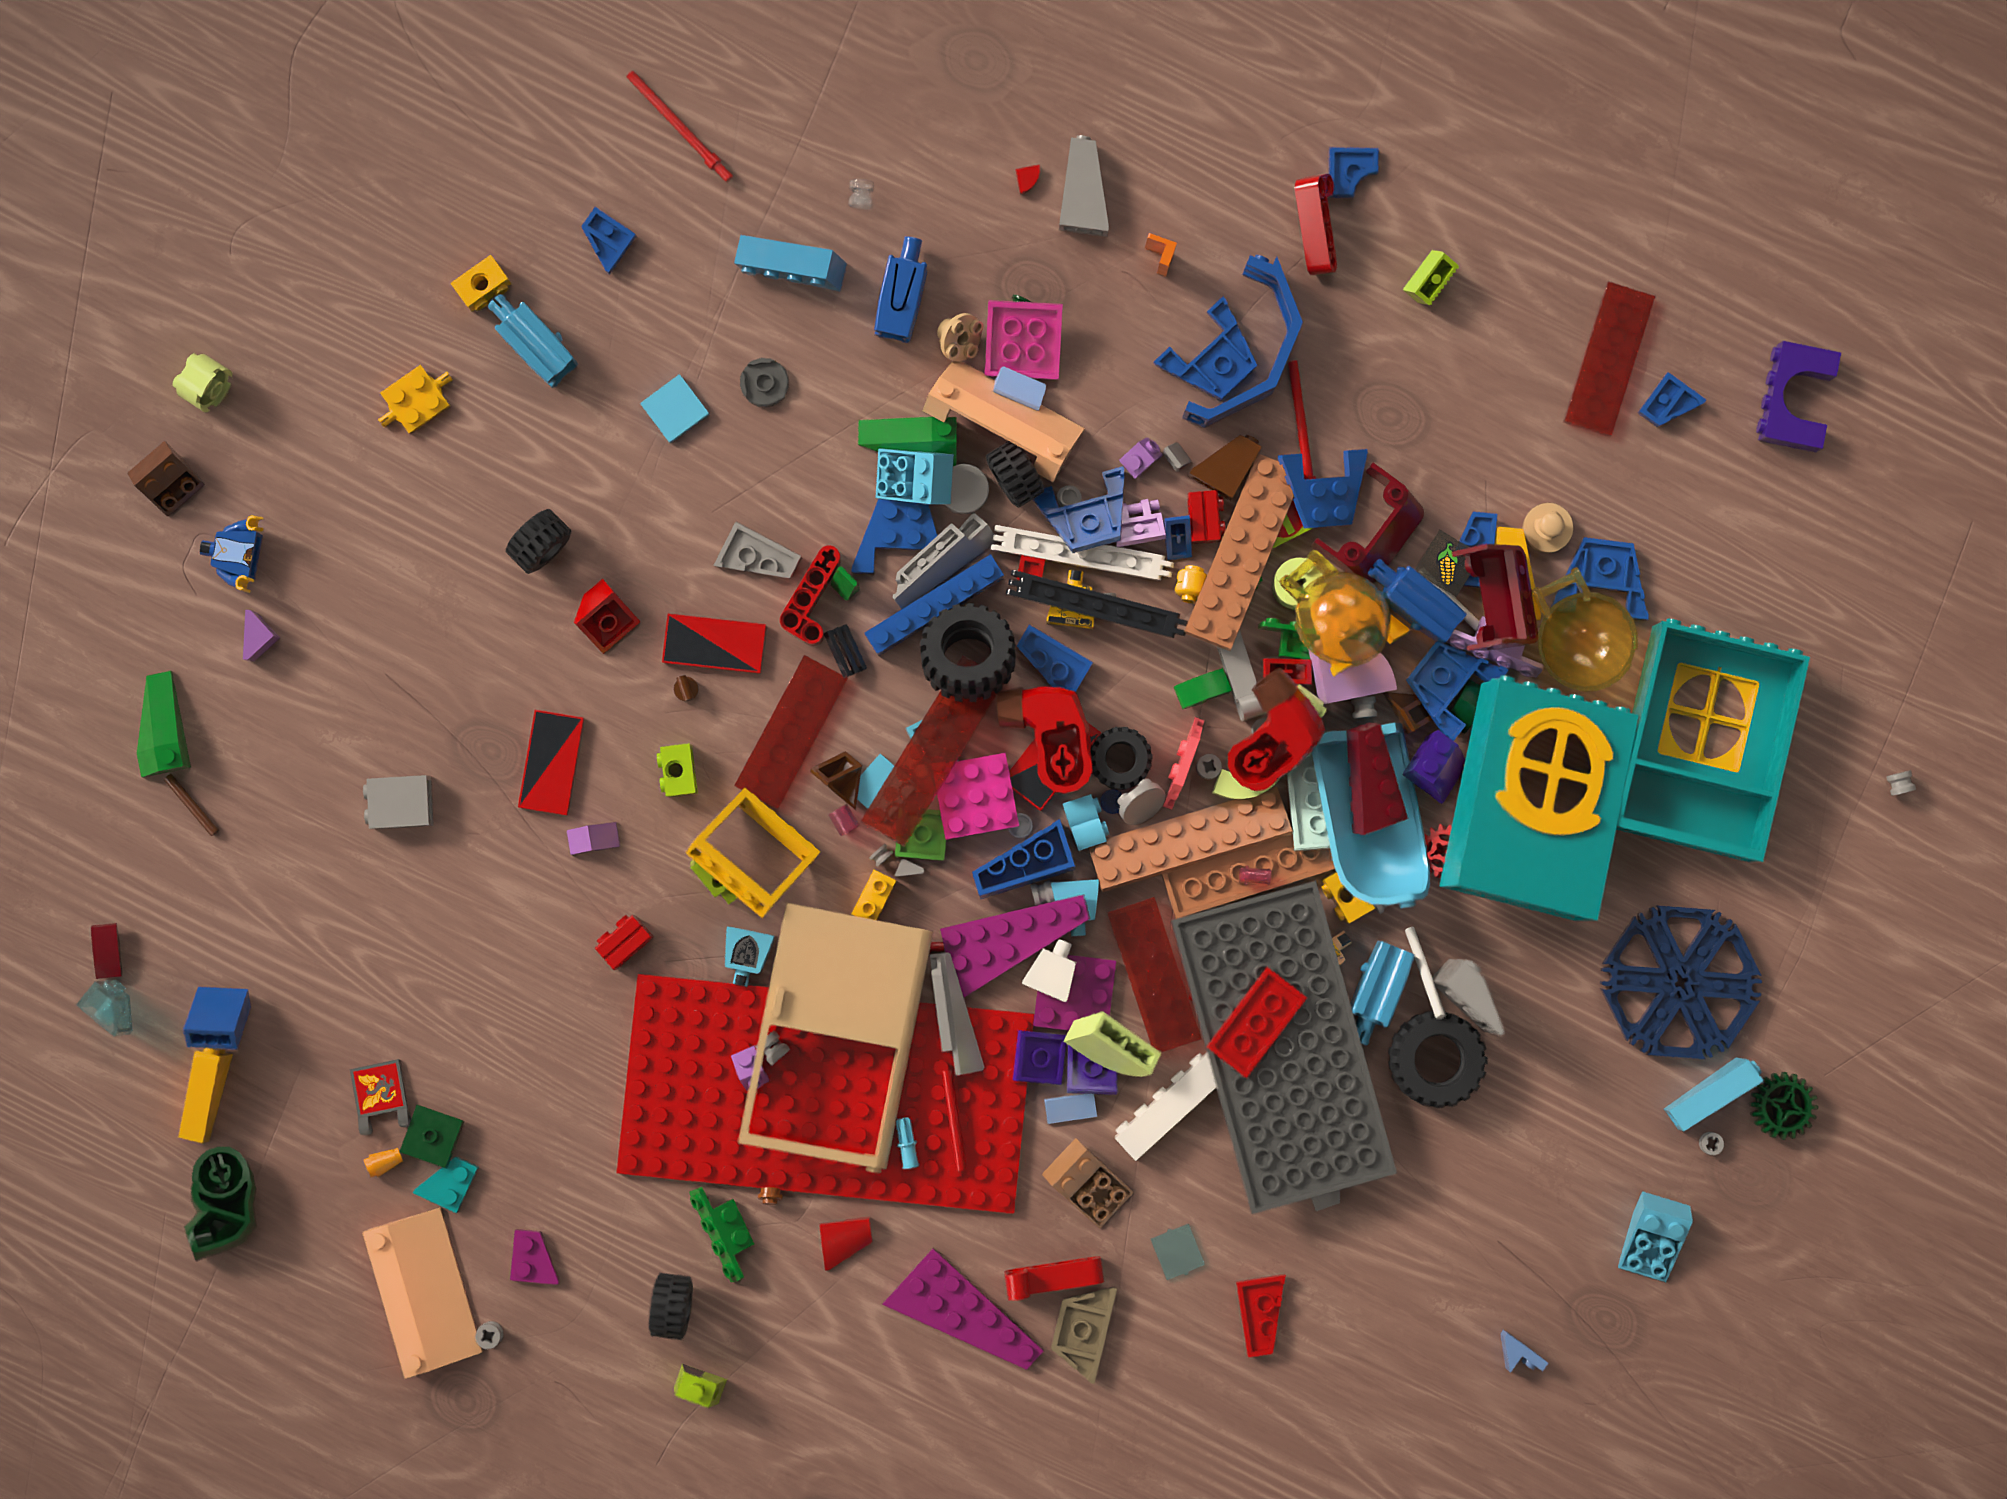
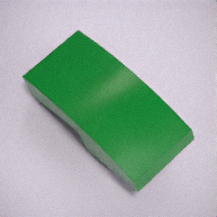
M1223 668L1192 678L1173 687L1183 710L1204 704L1209 699L1229 694L1232 691Z

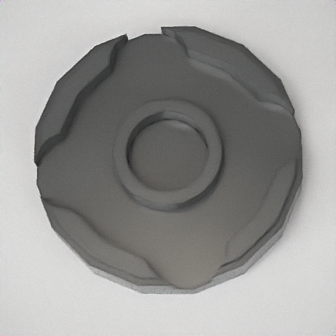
M759 358L751 361L742 371L740 387L743 396L751 404L768 408L777 405L785 398L789 390V378L785 368L780 363L771 358Z

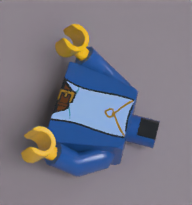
M252 515L248 519L226 526L223 531L216 532L214 542L202 540L200 544V555L212 557L211 566L216 568L217 575L229 586L247 593L251 592V590L247 589L248 583L255 581L263 536L256 531H263V528L258 527V522L264 518Z

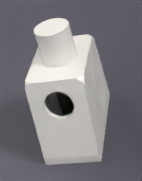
M1058 939L1053 952L1042 949L1024 977L1022 984L1066 1002L1076 962L1066 959L1072 944Z

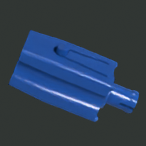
M905 236L900 258H894L893 255L888 256L878 301L874 327L875 336L910 343L927 276V263L918 262L922 245L921 239Z
M1378 559L1372 565L1374 569L1371 567L1368 571L1370 577L1384 586L1382 593L1377 594V598L1411 624L1410 628L1412 630L1421 631L1434 641L1447 642L1454 629L1467 615L1444 592L1411 566H1407V568L1397 567V572H1395L1383 560Z

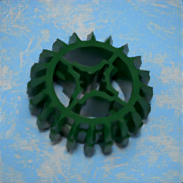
M1781 1072L1780 1077L1777 1073H1772L1771 1080L1768 1077H1763L1765 1085L1758 1084L1755 1086L1759 1093L1751 1092V1096L1756 1098V1102H1749V1106L1756 1107V1110L1750 1112V1115L1752 1117L1759 1116L1754 1124L1756 1126L1763 1125L1761 1132L1767 1133L1770 1131V1137L1776 1138L1779 1134L1781 1140H1786L1787 1134L1791 1139H1795L1796 1131L1800 1135L1805 1134L1803 1126L1811 1128L1812 1124L1808 1121L1809 1118H1817L1815 1114H1811L1812 1109L1817 1110L1819 1108L1818 1105H1814L1811 1102L1817 1099L1816 1095H1809L1813 1087L1805 1086L1806 1080L1803 1078L1798 1080V1075L1793 1073L1790 1077L1787 1072ZM1786 1085L1785 1089L1781 1090L1779 1096L1774 1098L1769 1096L1775 1088ZM1794 1089L1800 1096L1801 1108L1795 1104ZM1774 1101L1784 1102L1793 1110L1780 1108V1105L1775 1104ZM1766 1104L1770 1105L1773 1109V1122L1767 1115ZM1789 1115H1799L1791 1124L1782 1126L1783 1121L1786 1122Z

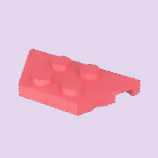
M1194 718L1187 740H1183L1180 743L1177 755L1181 756L1178 764L1174 763L1168 776L1169 779H1172L1163 804L1165 808L1173 809L1174 803L1183 787L1200 740L1204 723L1202 719Z

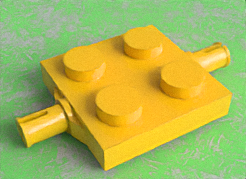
M419 365L380 392L387 402L390 412L378 419L385 428L388 424L397 420L402 423L409 434L413 433L450 407V404L443 396L441 388L452 381V377L446 371V373L435 380L427 374L422 365Z

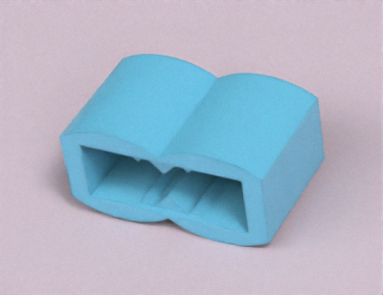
M1090 794L1062 804L1078 851L1107 842L1105 836L1110 834L1106 822H1100L1098 813L1102 812L1098 798L1093 799Z

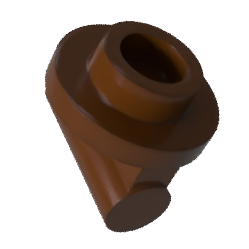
M686 675L677 677V681L674 684L676 697L684 702L693 700L699 691L697 682Z

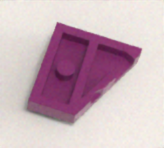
M515 1230L510 1274L511 1281L559 1284V1276L555 1272L551 1255L547 1251L541 1231Z

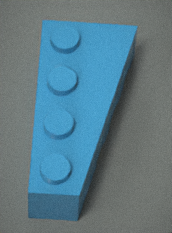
M740 235L734 264L741 269V272L747 275L755 276L758 273L770 279L781 278L794 283H804L840 292L847 265L839 255L830 249Z

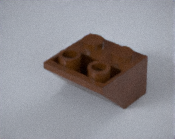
M166 441L161 443L127 473L134 486L167 517L205 485L185 460Z

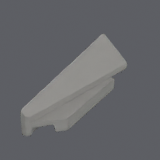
M974 512L959 529L951 523L897 572L896 582L898 587L896 594H893L892 598L901 609L915 602L991 547V545L997 542L993 541V535L995 534L988 524Z
M940 953L930 955L942 1052L953 1050L956 1075L982 1071L984 1064L951 954Z

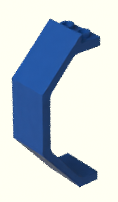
M1250 255L1242 274L1269 286L1273 290L1287 328L1285 339L1268 379L1215 408H1205L1189 401L1182 419L1205 428L1272 395L1303 323L1277 256L1274 263L1270 264L1269 260L1261 255H1255V257Z

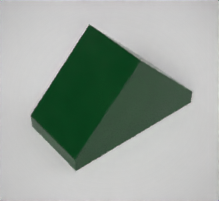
M1468 679L1449 711L1466 724L1461 731L1464 734L1473 724L1481 687Z

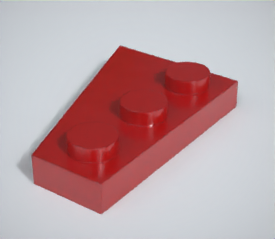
M1286 1274L1236 1281L1248 1358L1273 1354Z

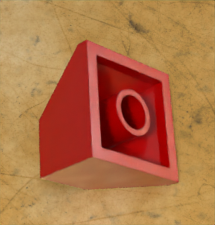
M603 578L583 595L574 620L575 625L603 654L641 622Z

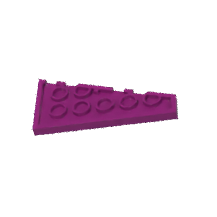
M1085 894L941 928L945 952L951 954L963 997L965 998L1061 936L1090 919Z
M934 1248L928 1252L882 1303L886 1307L1026 1370L1043 1352V1349Z

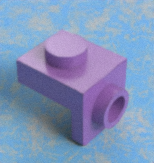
M1146 437L1132 447L1119 461L1136 479L1163 455L1158 444Z
M754 1046L731 1056L739 1080L746 1090H749L757 1051ZM762 1064L757 1088L769 1081Z

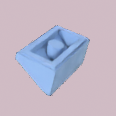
M1001 367L995 379L993 392L1034 410H1039L1046 385L1009 368Z
M1075 1094L1044 1099L1048 1124L1097 1117L1094 1094Z

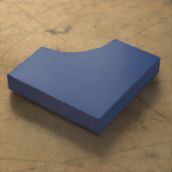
M1330 147L1329 174L1333 179L1334 192L1328 198H1353L1355 188L1361 180L1368 176L1377 175L1379 172V148Z

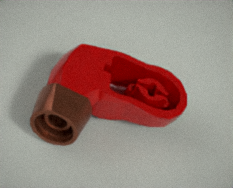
M1281 668L1268 674L1251 689L1262 710L1267 712L1268 719L1256 732L1235 744L1228 753V768L1232 777L1241 786L1253 791L1266 790L1279 778L1297 768L1320 742L1325 733L1323 721L1312 702Z
M1043 686L1026 690L1023 687L998 692L997 712L999 726L1026 729V726L1035 729V741L1038 748L1037 773L1041 782L1051 790L1061 793L1077 791L1084 786L1092 773L1089 726L1078 694L1075 691L1060 687Z

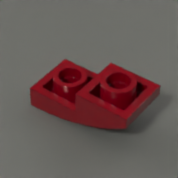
M117 923L92 925L91 940L96 979L121 977L123 972Z

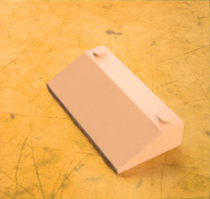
M953 361L929 392L922 411L942 422L946 421L952 410L1037 456L1033 465L1037 473L1054 482L1085 428L1043 405H1040L1039 410H1034L994 393L995 379L986 376L962 361Z
M441 1207L364 1231L363 1236L404 1377L415 1376L482 1353V1347L477 1344L475 1339L477 1329Z

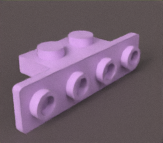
M1482 616L1474 637L1454 629L1447 643L1459 650H1467V646L1478 644L1476 635L1480 627L1486 626L1485 617ZM1525 645L1489 651H1470L1478 658L1490 659L1499 666L1520 671L1526 677L1536 678L1544 668L1543 664L1522 656Z

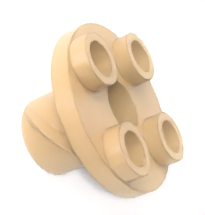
M962 313L952 319L943 320L938 327L937 334L944 356L955 362L975 357L981 340L983 323L968 313Z
M1544 503L1529 511L1524 519L1522 529L1524 530L1525 539L1531 547L1540 552L1551 553L1562 549L1570 541L1573 534V522L1569 513L1563 507L1553 503Z

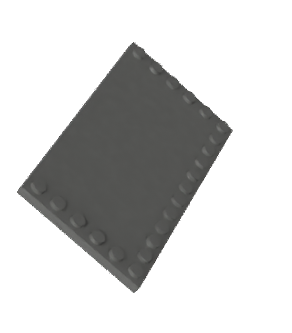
M1316 881L1171 920L1205 1048L1266 967H1269L1307 997V1000L1247 1078L1243 1077L1206 1048L1251 1214L1397 1174Z

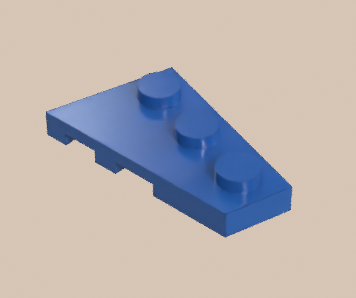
M1472 512L1455 551L1483 544H1495L1498 514ZM1458 557L1459 564L1456 566L1454 582L1451 585L1480 588L1479 577H1473L1466 571V558Z
M1030 624L1017 644L1020 651L1052 687H1060L1076 692L1093 664L1091 660Z

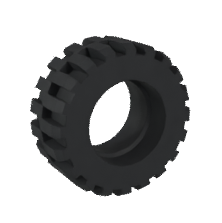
M967 603L965 607H960V604L952 605V610L943 609L939 612V617L933 616L929 621V627L924 628L922 633L923 639L920 640L924 676L927 681H930L931 687L935 691L941 689L942 696L946 698L954 696L955 701L963 702V699H969V702H977V698L980 697L983 700L990 698L993 691L995 693L1000 692L1003 689V683L1008 684L1010 681L1011 673L1015 669V637L1013 631L1010 630L1009 623L1006 619L1001 620V614L995 610L989 612L987 606L980 605V608L974 607V603ZM963 639L979 640L985 643L992 651L988 659L973 667H962L953 664L945 657V652L953 643Z
M1434 1011L1424 1012V1014H1417L1411 1017V1020L1404 1022L1400 1026L1399 1032L1394 1034L1392 1047H1389L1388 1051L1390 1055L1388 1065L1392 1071L1394 1082L1410 1099L1428 1107H1452L1458 1105V1102L1462 1100L1466 1101L1471 1097L1470 1094L1473 1091L1479 1089L1481 1086L1479 1082L1486 1075L1484 1068L1485 1064H1488V1057L1485 1056L1484 1050H1486V1046L1480 1039V1033L1467 1020L1445 1012L1446 1016L1442 1019H1436ZM1437 1035L1445 1036L1452 1040L1460 1052V1065L1456 1074L1451 1079L1441 1083H1433L1424 1079L1418 1073L1414 1062L1415 1052L1419 1044L1426 1038Z

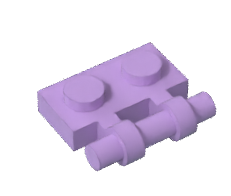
M1148 499L1140 500V503L1130 505L1123 503L1121 540L1116 541L1117 547L1166 539L1161 513L1151 514V511L1160 509L1158 500L1148 501ZM1130 514H1143V516L1129 518Z

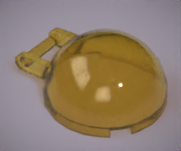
M1312 550L1299 567L1290 575H1284L1280 579L1282 588L1298 602L1296 606L1297 622L1294 625L1299 637L1308 650L1318 658L1333 665H1337L1340 662L1352 664L1351 666L1354 667L1368 663L1377 657L1384 648L1391 630L1389 605L1384 594L1367 578L1350 572H1339L1320 552ZM1312 567H1315L1323 575L1310 582L1303 589L1297 581Z
M1577 567L1572 569L1570 574L1540 589L1538 587L1531 589L1543 615L1537 638L1538 652L1543 665L1554 679L1560 684L1584 692L1598 691L1610 687L1628 672L1632 666L1631 662L1635 650L1638 649V634L1633 618L1623 605L1613 597L1590 592ZM1576 582L1580 593L1563 598L1549 609L1544 597Z

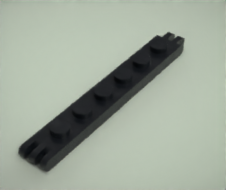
M1011 571V575L1020 578V580L1009 579L1008 585L1017 587V591L1007 589L1006 595L1169 638H1175V634L1186 635L1185 630L1177 628L1178 625L1187 626L1188 623L1186 620L1179 619L1181 615L1179 613L1024 572Z

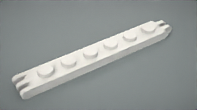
M995 525L994 531L1003 532L1004 534L1003 536L993 535V541L1002 542L1001 546L991 545V550L1035 557L1047 561L1161 581L1162 576L1172 577V572L1164 571L1163 567L1173 568L1174 563L1164 561L1165 556L1109 545L1072 553L1060 536Z

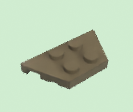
M1116 1287L1063 1298L1051 1349L1093 1384H1095L1116 1296Z

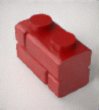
M1218 490L1188 492L1187 504L1188 515L1190 516L1191 544L1220 542L1221 536H1224L1226 531L1225 521H1220L1219 511H1224L1223 496L1218 497Z
M635 915L631 917L623 916L615 924L618 927L611 934L607 931L596 940L599 945L595 947V950L614 971L618 970L654 938Z

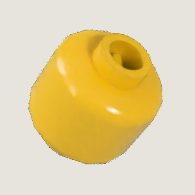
M1188 565L1185 566V569L1178 572L1175 593L1182 597L1181 601L1189 604L1196 603L1207 577L1204 569Z

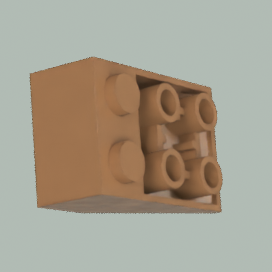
M1077 1138L1042 1173L1043 1177L1054 1189L1099 1229L1134 1193Z

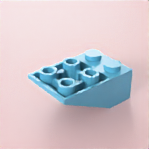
M878 449L876 498L924 504H951L954 454Z
M1642 1191L1633 1211L1618 1268L1666 1282L1693 1223L1690 1206Z

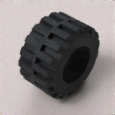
M1008 441L986 455L987 464L1008 499L1016 507L1020 508L1044 493L1042 480L1021 447Z
M546 509L535 514L517 530L508 542L505 552L527 574H530L544 567L562 550L568 542L572 531L551 509Z
M1114 727L1106 730L1098 736L1090 751L1093 775L1101 784L1111 789L1124 790L1136 786L1145 779L1152 766L1153 757L1150 744L1147 743L1146 738L1140 735L1138 731L1128 727ZM1125 744L1132 748L1136 759L1131 770L1125 773H1117L1108 767L1106 754L1112 746Z
M659 1273L652 1291L648 1326L652 1337L682 1340L685 1336L693 1296V1282L690 1276Z

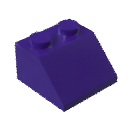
M1437 730L1425 737L1402 775L1442 804L1462 774L1466 759L1458 744Z

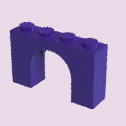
M1782 341L1773 348L1770 357L1773 367L1772 371L1768 372L1766 378V385L1769 386L1767 395H1764L1761 403V409H1764L1763 418L1759 419L1756 430L1759 433L1758 441L1811 452H1818L1823 449L1827 424L1799 419L1792 415L1785 406L1783 392L1788 380L1794 376H1808L1827 381L1837 377L1841 352L1788 341Z

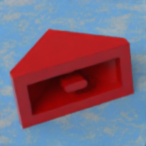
M1263 659V678L1281 668L1296 685L1312 684L1311 659Z

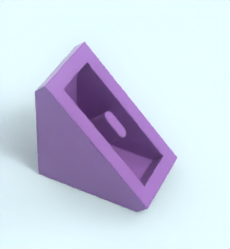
M245 610L243 660L254 662L280 637L257 612Z
M616 822L588 825L567 830L571 855L620 847Z

